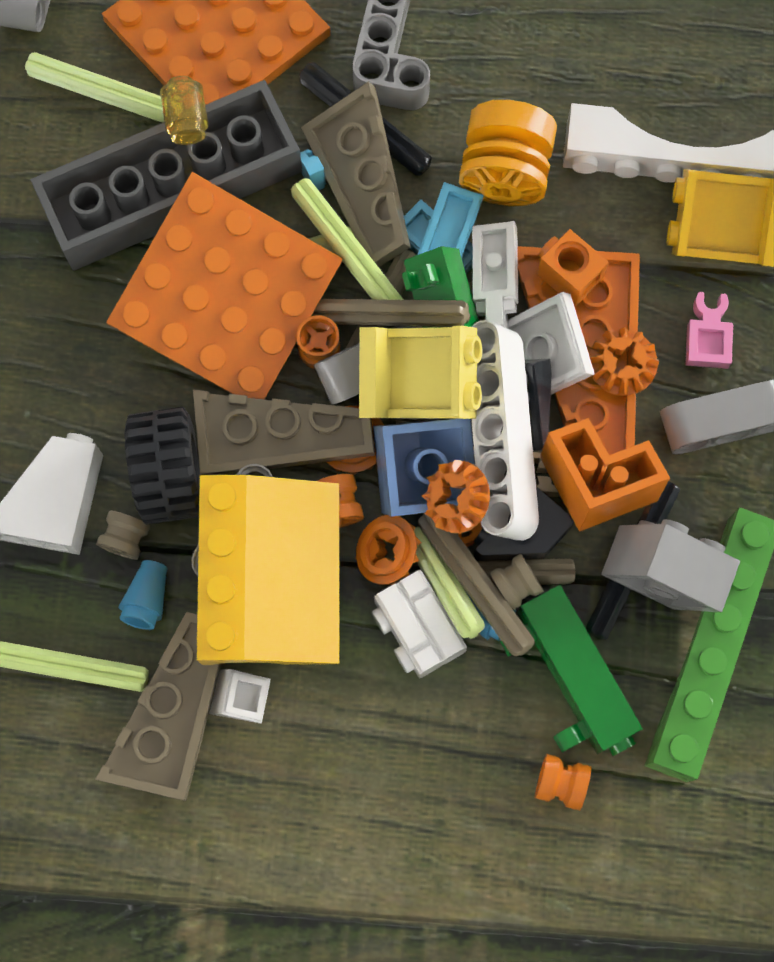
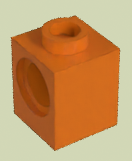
M569 229L560 239L555 236L552 237L540 250L538 256L541 260L537 275L558 293L565 292L571 294L574 307H576L604 278L609 262ZM571 260L579 266V269L567 271L560 266L559 262Z

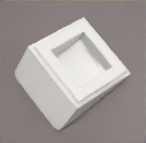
M232 669L220 670L209 714L262 723L271 679Z

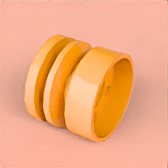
M490 100L478 104L471 110L466 138L468 148L464 150L458 183L460 186L484 195L483 201L504 206H525L537 203L543 199L546 193L547 178L550 170L548 159L552 156L557 129L553 116L542 108L514 100Z

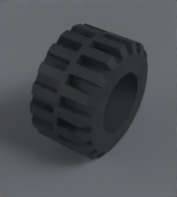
M182 406L129 414L124 432L125 452L131 491L140 518L148 525L199 517L201 475L199 454L193 424L188 412Z

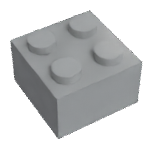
M667 519L662 520L661 524L640 520L638 525L619 526L601 575L674 610L722 612L740 561L724 553L726 549L724 545L706 538H699L698 540L688 535L689 528L681 523Z

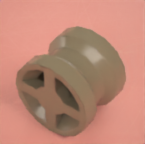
M109 511L106 517L108 527L106 532L98 537L96 545L113 554L138 560L141 553L139 543L142 537L148 535L150 525H146L142 520L130 515Z
M521 553L512 559V563L504 569L496 568L490 572L498 589L512 610L521 606L522 599L529 595L537 596L544 592Z

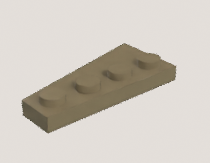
M368 81L303 125L301 129L314 155L318 156L324 167L325 177L355 238L376 265L381 267L411 248L376 88Z
M193 390L201 475L236 474L241 468L250 464H259L267 469L376 456L372 418H359V408L317 403L309 405L291 403L290 400H264L248 398L245 395L229 394L228 396L210 394L208 391Z
M189 612L185 613L158 663L159 666L148 687L146 686L137 701L136 709L126 727H123L114 743L113 751L105 765H102L95 780L187 801L221 664L202 665L197 661V614Z

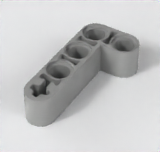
M368 0L353 60L354 91L369 81L376 88L379 105L404 110L422 108L429 98L430 69L419 58L398 54L410 0ZM392 2L395 3V5L385 6L382 5V3ZM383 37L387 39V41L375 42L373 41V39ZM368 73L379 75L375 79H367L363 76ZM407 81H415L418 82L420 85L415 87H408L403 83Z

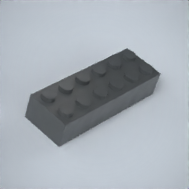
M263 80L30 180L61 249L72 270L75 271L155 236L191 172L241 199L301 173L302 164L300 149L266 81Z

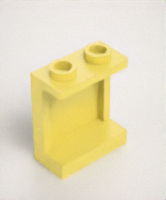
M468 326L390 329L360 327L359 418L476 419L477 409L480 407L482 400L481 387L477 382V363L480 362L482 357V343L479 336H477V328Z

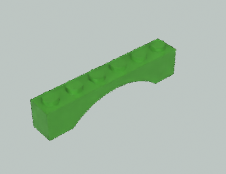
M740 507L728 519L720 544L726 547L724 553L740 561L722 612L701 611L688 653L658 724L644 765L684 782H691L699 777L774 550V520Z

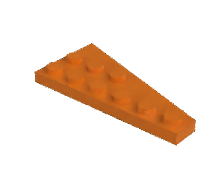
M518 246V276L528 309L559 293L537 275L541 260L538 254L542 248ZM597 251L609 262L604 278L575 307L588 353H590L594 341L607 330H619L625 326L627 330L638 332L639 253ZM571 260L559 262L560 266L567 271L579 269V266ZM631 348L622 355L613 354L618 359L615 374H618L620 369L623 370L626 365L633 368L636 366L630 361L633 351ZM592 376L554 393L564 427L589 418L609 455L635 446L636 394L620 396L609 393L602 389Z

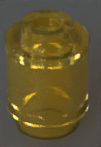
M188 76L171 78L160 90L166 132L171 135V140L176 144L190 145L198 143L206 137L205 130L209 126L203 86Z

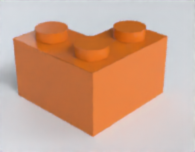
M589 418L548 432L540 454V459L579 532L657 502L670 480L666 469L649 440L609 455Z

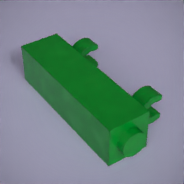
M441 246L403 260L406 272L402 273L406 291H412L414 300H463L468 303L470 313L469 322L465 323L464 326L472 327L473 324L479 321L459 249ZM422 326V328H441V327H426V326Z
M561 585L521 605L517 613L526 629L534 638L538 651L579 721L553 736L561 753L586 739H589L597 754L608 749L612 757L635 745L636 742L632 735L643 728ZM500 641V644L503 647L506 655L508 657L512 656L506 648V646L503 644V642Z

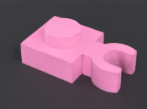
M699 292L693 303V311L700 320L690 319L687 324L686 366L728 369L732 364L733 323L721 322V318L728 308V297L726 294H721L717 301V308L710 309L704 304V292Z

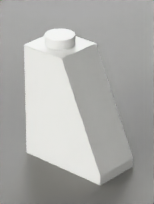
M68 433L66 438L56 436L50 438L0 503V540L80 555L103 459L102 452L93 443L92 438L76 433Z

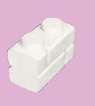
M422 570L414 572L400 580L397 584H393L374 596V602L378 608L371 611L384 635L392 631L400 647L394 649V653L406 673L414 670L419 679L423 678L466 652V644Z

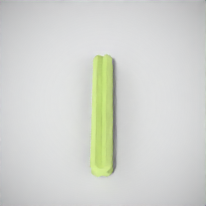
M34 52L29 55L26 61L25 70L30 77L164 123L178 117L180 114L177 101Z
M303 178L294 184L291 188L292 197L336 254L343 258V263L370 298L375 300H404L312 181L308 178Z
M0 641V667L138 692H142L148 683L149 670L143 666Z

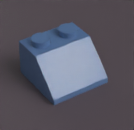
M440 419L373 426L381 512L388 516L418 514L427 511V501L421 495L427 492L430 483L426 477L434 475L439 470L438 464L461 460L475 465L471 419ZM450 487L452 495L445 504H455L458 506L457 497L462 494L461 491L464 489Z

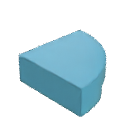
M309 149L300 152L304 178L310 179L318 190L325 188L324 167L318 156L313 155L312 150Z

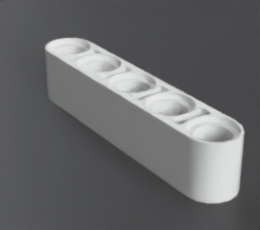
M480 320L473 324L472 327L477 328V336H479L482 343V357L480 362L477 363V382L481 387L482 400L480 407L477 409L476 419L471 420L475 466L485 475L490 489V502L481 525L491 535L524 541L536 532L539 524V511L523 343L517 332L488 320ZM510 512H511V518H510V521H509V523H508V517H509Z

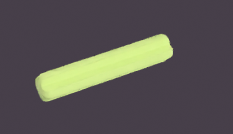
M416 527L414 530L415 535L422 542L417 546L416 555L420 560L417 562L460 636L463 638L469 637L470 639L477 637L478 633L485 628L483 619L462 585L420 527Z

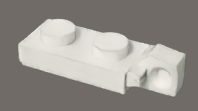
M515 221L476 225L472 227L473 302L476 306V312L478 317L486 316V320L508 329L507 314L516 313V304H518L517 226Z

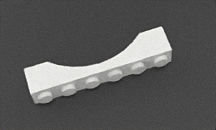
M571 103L566 127L563 167L573 168L574 171L583 174L602 171L614 173L622 178H633L638 175L656 177L657 180L662 182H675L676 177L682 178L684 169L774 179V130L742 144L724 147H692L672 143L648 134L629 122L613 107Z

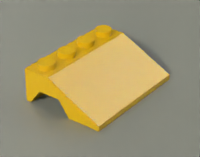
M200 475L197 661L202 665L222 663L339 664V483L253 475Z

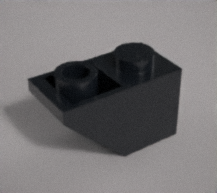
M536 486L539 524L536 532L530 538L522 541L491 535L483 529L474 540L478 545L474 558L476 561L512 560L521 553L525 560L544 559L571 530L574 521L568 513ZM510 512V515H509V517H508V523H509L510 518H511V512Z

